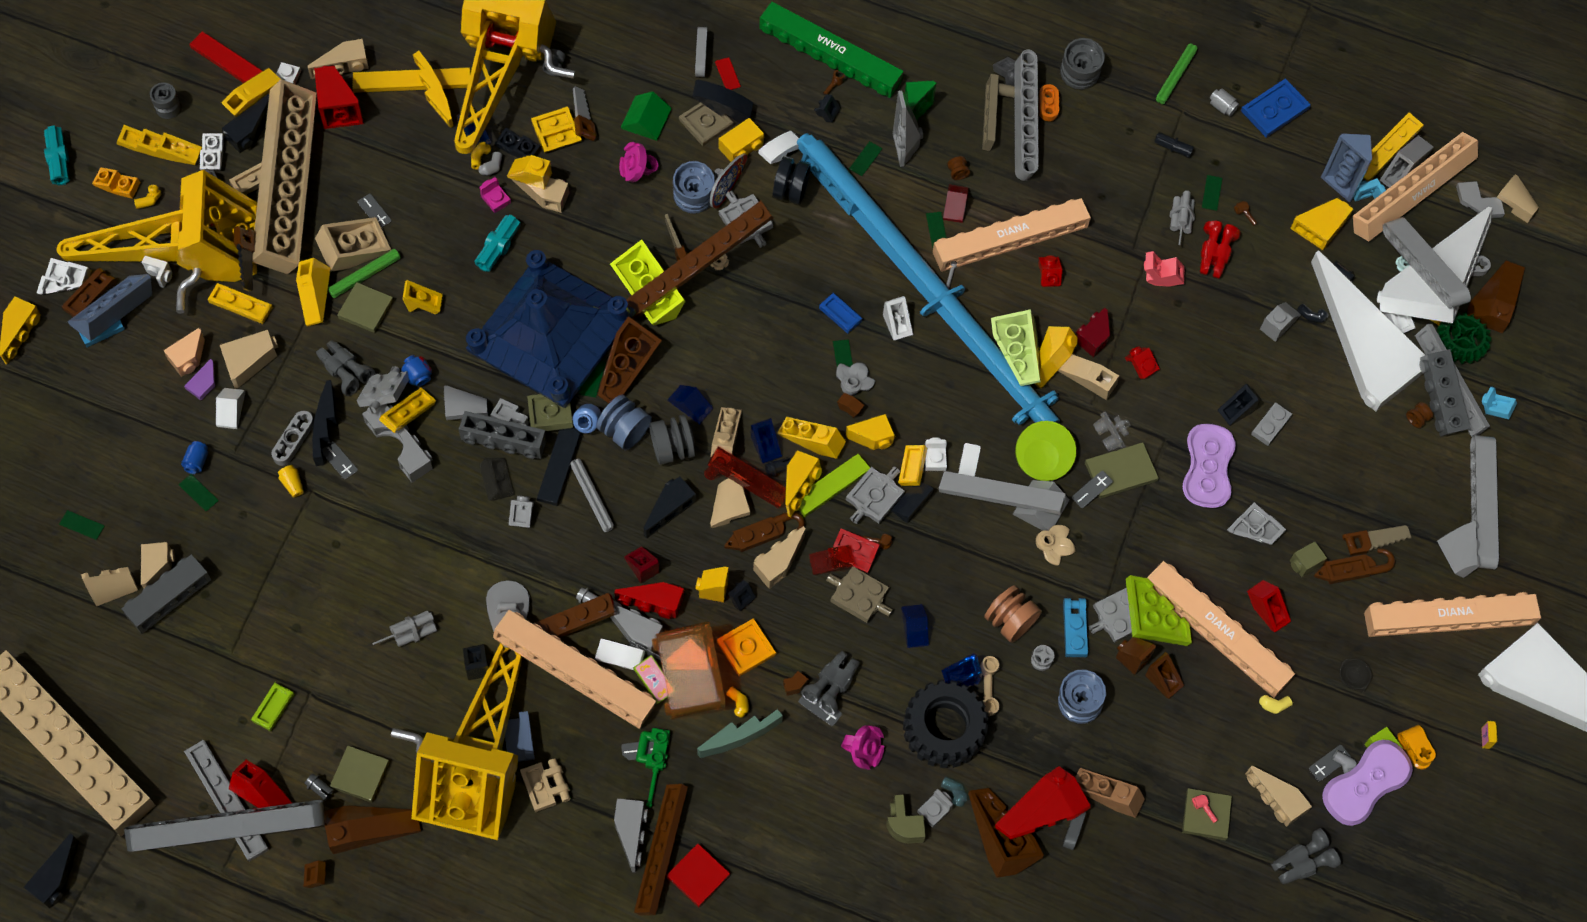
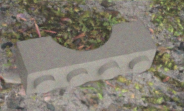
M381 405L375 414H370L368 410L362 413L365 423L376 437L391 436L403 444V450L398 458V463L411 483L432 470L431 461L433 459L427 450L422 451L415 435L411 436L408 433L409 428L407 425L393 433L379 421L381 415L393 407L392 405Z

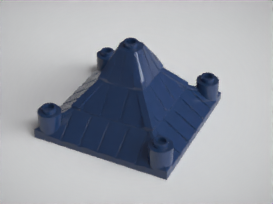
M533 250L526 257L528 268L523 276L520 277L483 328L472 329L467 333L466 341L468 345L466 350L559 406L566 408L613 345L615 335L628 316L632 319L636 312L635 309L628 305L624 297L615 296L612 298L547 261L542 251Z

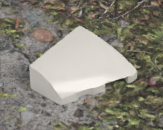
M51 258L45 276L42 275L37 294L43 295L79 288L89 278L92 270L82 265Z

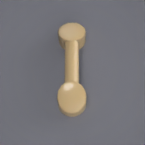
M993 656L985 657L980 664V672L984 676L983 702L986 706L984 712H987L988 716L994 715L999 710L998 701L992 697V675L999 668V662Z

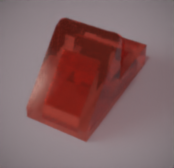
M851 545L828 548V550L809 554L813 575L855 566Z

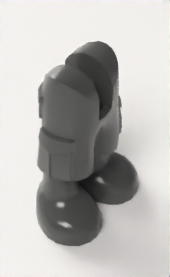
M333 340L326 343L333 356L323 347L316 351L326 370L335 378H341V390L346 396H352L357 392L359 388L358 380L363 384H367L369 378L375 375V371L371 366L358 364L355 355ZM346 369H351L355 373L356 377L350 374Z
M843 651L838 653L831 662L824 666L818 674L820 679L816 683L805 686L801 691L802 696L806 700L816 703L826 685H832L819 700L821 709L830 715H834L838 710L837 694L847 690L860 664L859 661L852 658L845 669H841L848 657V654Z
M1319 828L1314 830L1312 840L1308 845L1298 844L1292 847L1283 856L1275 860L1271 866L1275 872L1289 865L1292 866L1293 869L1286 871L1278 877L1282 884H1287L1316 874V868L1320 866L1336 868L1341 865V860L1333 848H1329L1313 859L1308 857L1329 846L1327 835Z

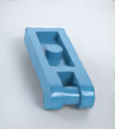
M1064 598L1065 657H1087L1086 599L1071 600V598ZM1071 609H1078V614H1071Z

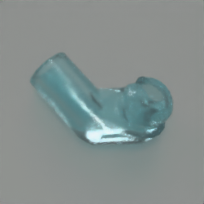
M945 776L941 787L953 793V804L959 807L963 806L964 801H967L964 787L962 784Z

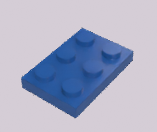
M1285 78L1244 105L1241 112L1267 138L1309 110L1311 104Z

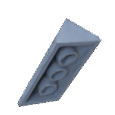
M1341 134L1321 175V178L1349 203L1353 200L1372 161L1371 136Z
M149 274L128 276L70 319L68 323L89 341H92L152 296L151 277Z

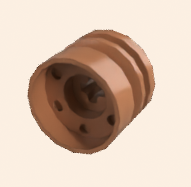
M1015 585L1001 593L993 601L984 616L987 621L993 620L992 625L994 627L1004 623L1000 633L1010 643L1015 642L1024 635L1042 613V610L1033 601H1028L1022 605L1026 595L1024 593L1018 594L1020 589Z

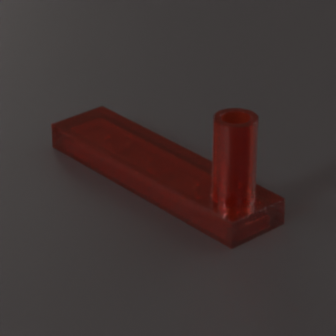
M719 446L714 450L707 464L709 467L704 472L707 479L714 480L721 473L776 508L782 505L786 497V488Z

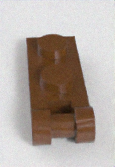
M98 268L61 306L62 309L72 317L76 316L103 296L109 289L113 288L117 283V279L112 275L108 276L102 268Z

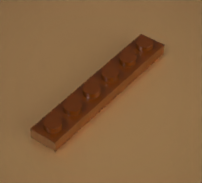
M683 784L666 785L634 913L638 915H656L688 788Z

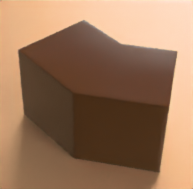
M843 393L837 401L839 409L847 412L853 418L864 406L858 399L847 393Z
M799 671L793 677L783 679L786 696L800 693L808 684V678Z

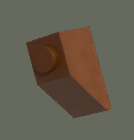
M1132 637L1129 641L1125 639L1117 648L1119 652L1116 658L1135 675L1149 662L1156 646L1136 637Z

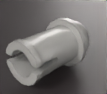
M581 588L576 599L581 604L598 596L589 592L588 588Z

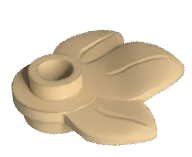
M1054 525L1049 531H1041L1036 536V546L1043 551L1045 559L1053 565L1058 566L1060 564L1061 556H1069L1075 552L1074 544L1070 539L1066 538L1069 534V528L1066 526ZM1045 537L1049 540V544L1044 541Z

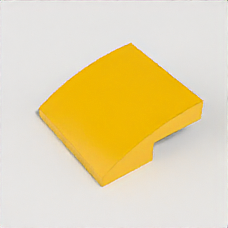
M568 107L531 118L544 153L582 141L581 137L575 134L574 121Z

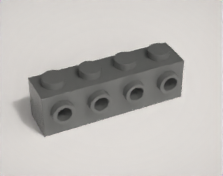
M1450 349L1420 357V370L1425 376V389L1429 392L1430 408L1434 412L1436 419L1435 428L1440 436L1471 429Z
M464 411L459 426L460 438L465 443L481 444L488 449L498 448L509 454H523L530 459H541L547 442L546 432L543 429Z
M191 554L189 557L181 559L171 571L164 572L154 584L146 586L136 598L128 600L121 609L137 630L143 634L211 581V578Z

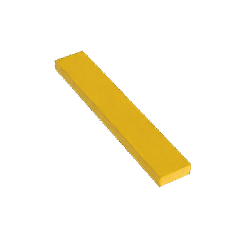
M470 68L433 69L442 89L467 88ZM421 70L353 72L354 93L428 89L420 81L419 73Z

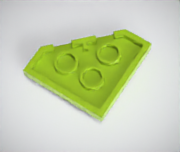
M1128 576L1126 578L1132 637L1184 646L1191 644L1189 622L1184 617L1180 618L1173 610L1174 606L1164 595L1160 596L1154 590V584L1148 578Z

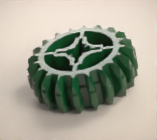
M1457 312L1453 323L1441 321L1436 332L1447 350L1450 349L1453 362H1456V360H1459L1460 364H1464L1465 361L1468 364L1473 361L1477 362L1486 355V351L1490 348L1492 337L1489 335L1491 330L1486 329L1487 323H1480L1481 318L1475 319L1474 314L1467 316L1466 312L1462 313V315ZM1449 330L1452 332L1453 339L1450 337Z

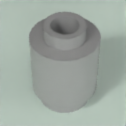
M1216 89L1210 96V104L1224 115L1231 116L1239 107V103L1236 102L1237 99L1224 89L1219 91Z

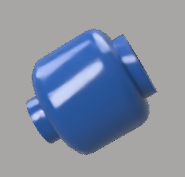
M411 355L404 360L405 364L402 366L401 371L408 372V383L410 385L420 387L430 381L432 369L424 357Z

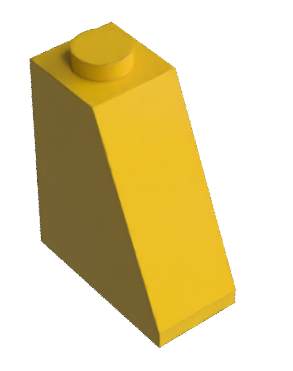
M1336 198L1298 215L1290 229L1324 250L1349 219L1353 208L1348 203Z

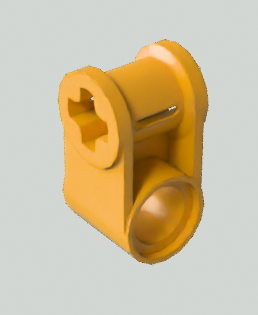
M1416 725L1398 733L1399 743L1407 753L1413 766L1421 770L1428 768L1434 760L1436 753L1427 739L1423 728L1420 725Z

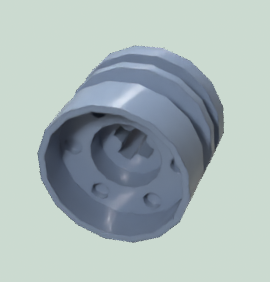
M689 161L680 165L674 173V201L685 212L700 213L710 207V195L715 182L714 174L706 164L698 161Z
M619 395L603 410L597 421L596 428L602 433L604 432L607 437H613V442L622 449L629 450L644 436L649 428V423L652 421V417L640 407L635 408V403L629 401L625 395Z
M1076 670L1069 673L1062 681L1058 696V707L1062 715L1069 721L1077 724L1095 720L1101 713L1106 697V688L1102 679L1094 672L1088 670ZM1081 697L1085 698L1081 703L1077 701Z

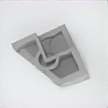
M444 386L446 420L462 419L464 411L488 416L487 399L450 386Z
M1254 502L1227 531L1272 545L1286 529Z
M1476 521L1455 529L1437 541L1454 574L1462 578L1480 566V557L1478 555L1480 544L1476 538V529L1479 528V524Z

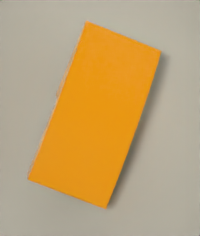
M100 167L92 184L107 192L133 199L141 182L136 177L121 175L117 170Z

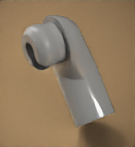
M1338 750L1332 757V760L1342 765L1344 774L1351 771L1357 765L1354 759Z

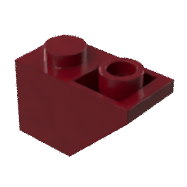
M1106 308L1100 312H1095L1090 318V322L1087 325L1083 324L1076 332L1078 334L1077 344L1092 357H1095L1107 345L1110 337L1108 310Z

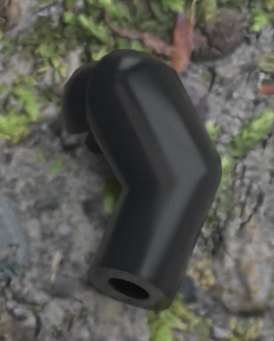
M1304 303L1297 308V312L1311 322L1323 323L1328 317V313L1325 310L1319 309L1318 313H1315Z

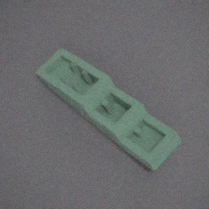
M777 709L761 722L756 716H753L739 728L731 722L697 748V755L702 758L745 745L782 723L783 715Z

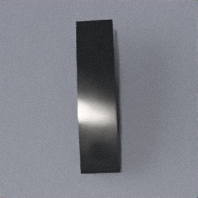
M331 380L326 381L314 419L312 442L313 460L316 466L324 465L323 446L331 445L329 427L338 426L334 387Z

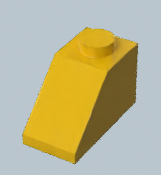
M533 155L515 159L507 178L545 190L552 174L551 162Z
M886 414L849 425L846 428L847 439L872 450L878 448L886 449L893 444L894 433Z
M729 567L703 571L702 578L698 577L696 583V590H699V598L724 602L728 586Z

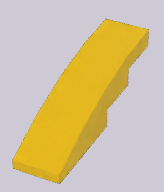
M417 51L413 54L416 65L421 69L419 73L420 81L428 89L424 92L426 100L446 124L452 128L453 121L448 101L440 81L421 52Z
M127 125L123 126L117 140V145L157 158L192 165L196 164L202 149L201 146L167 133L160 135L147 129H143L142 132Z

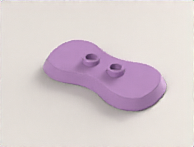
M1200 424L1193 427L1188 434L1187 444L1191 455V465L1183 481V492L1186 498L1193 504L1209 508L1220 507L1226 504L1231 495L1227 467L1235 450V440L1232 433L1224 427L1213 424Z
M1379 740L1372 743L1365 750L1356 767L1345 774L1331 779L1327 783L1323 791V802L1326 809L1342 824L1353 826L1362 823L1369 817L1376 802L1383 795L1403 787L1409 781L1413 768L1410 758L1400 746L1390 740Z

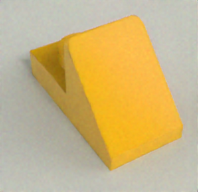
M409 280L405 281L403 301L409 312L417 308L435 315L440 312L441 293Z

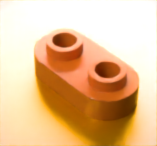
M1047 84L1042 86L1039 92V115L1045 121H1053L1058 117L1059 91L1054 85Z

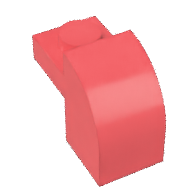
M1154 251L1146 253L1144 269L1147 272L1146 281L1148 283L1166 287L1184 284V265L1177 257L1161 260Z

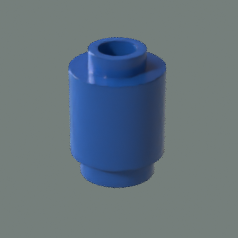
M194 441L188 446L181 463L186 472L196 474L202 471L208 456V447L205 444Z

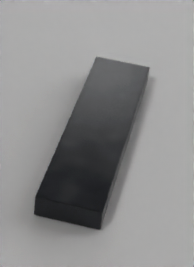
M576 428L559 430L537 501L558 506L571 466L570 463L573 460L581 436V432Z

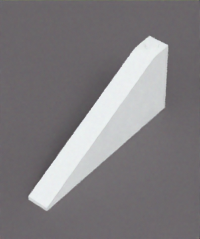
M1492 207L1484 209L1432 248L1466 287L1491 225ZM1410 265L1386 282L1383 290L1379 291L1377 296V303H1380L1381 312L1448 323L1454 322L1459 306L1449 309Z
M1318 250L1311 261L1361 398L1368 407L1376 412L1424 374L1420 370L1419 363L1420 357L1425 354Z
M1538 623L1478 674L1482 683L1490 687L1494 692L1587 732V673Z

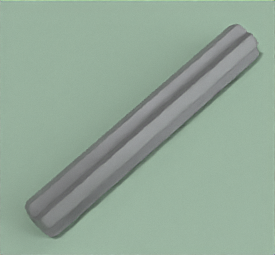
M581 459L573 460L570 463L571 468L603 531H611L614 528V524Z

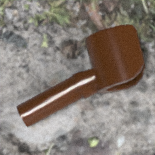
M835 70L832 82L823 92L824 95L829 94L836 85H842L845 74L842 77H837L839 70Z
M1242 201L1234 206L1236 214L1244 213L1253 226L1257 224L1249 212L1247 202Z
M883 534L880 539L862 536L865 539L880 544V548L884 550L888 549L892 544V537L888 534Z

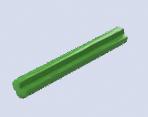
M1188 44L1156 98L1157 102L1165 104L1197 52L1198 48L1196 45Z
M392 249L328 288L329 294L335 298L354 287L356 282L361 283L400 259L398 251Z

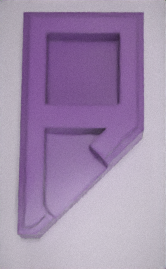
M211 359L184 386L187 391L199 400H202L215 387L214 363Z

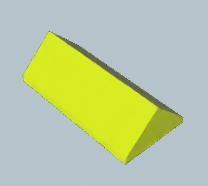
M640 240L610 263L631 295L664 272L643 240ZM676 289L644 314L653 326L677 318L685 300Z

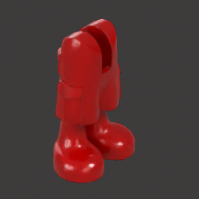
M1208 221L1203 227L1204 232L1209 235V240L1205 241L1202 245L1200 274L1207 275L1210 266L1213 265L1214 272L1212 277L1219 279L1225 265L1230 260L1232 248L1229 245L1231 241L1239 239L1240 230L1233 225L1226 224L1221 244H1218L1217 240L1223 224L1220 221Z

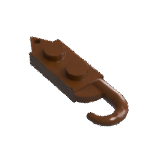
M787 512L773 518L769 517L733 531V535L724 545V548L740 550V552L747 551L780 538L784 532L783 522L795 519L799 523L797 528L799 530L805 525L804 519L797 512H794L791 517H788Z
M1378 549V553H1383L1388 557L1386 564L1376 565L1370 556L1364 554L1327 561L1315 573L1314 577L1328 581L1329 584L1365 578L1370 575L1390 571L1394 567L1395 558L1389 550Z

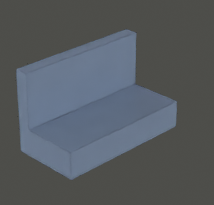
M528 711L519 712L520 718L508 720L505 733L507 752L518 755V762L535 760Z

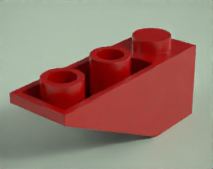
M665 582L615 589L614 592L615 600L621 605H633L643 612L652 611L666 619H670V617L676 619L684 598V588Z
M247 759L232 772L229 790L257 808L292 803L263 769Z

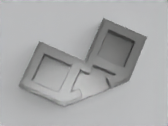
M1477 181L1457 184L1456 188L1462 205L1470 207L1477 212V215L1487 207H1492V218L1504 216L1502 201L1497 197L1481 198Z

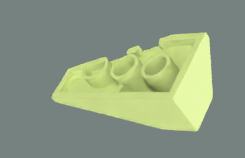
M1031 309L992 317L993 336L1020 386L1041 382L1036 321Z

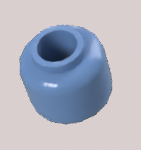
M593 404L582 405L573 415L575 428L582 433L593 432L601 415L600 409Z

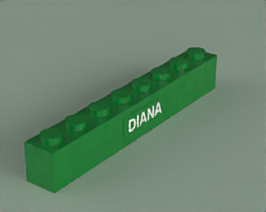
M771 2L760 16L759 29L764 33L771 34L781 42L793 46L796 50L803 51L813 59L827 64L830 68L839 70L845 76L859 81L862 85L876 90L881 95L891 98L902 83L903 70L774 2Z

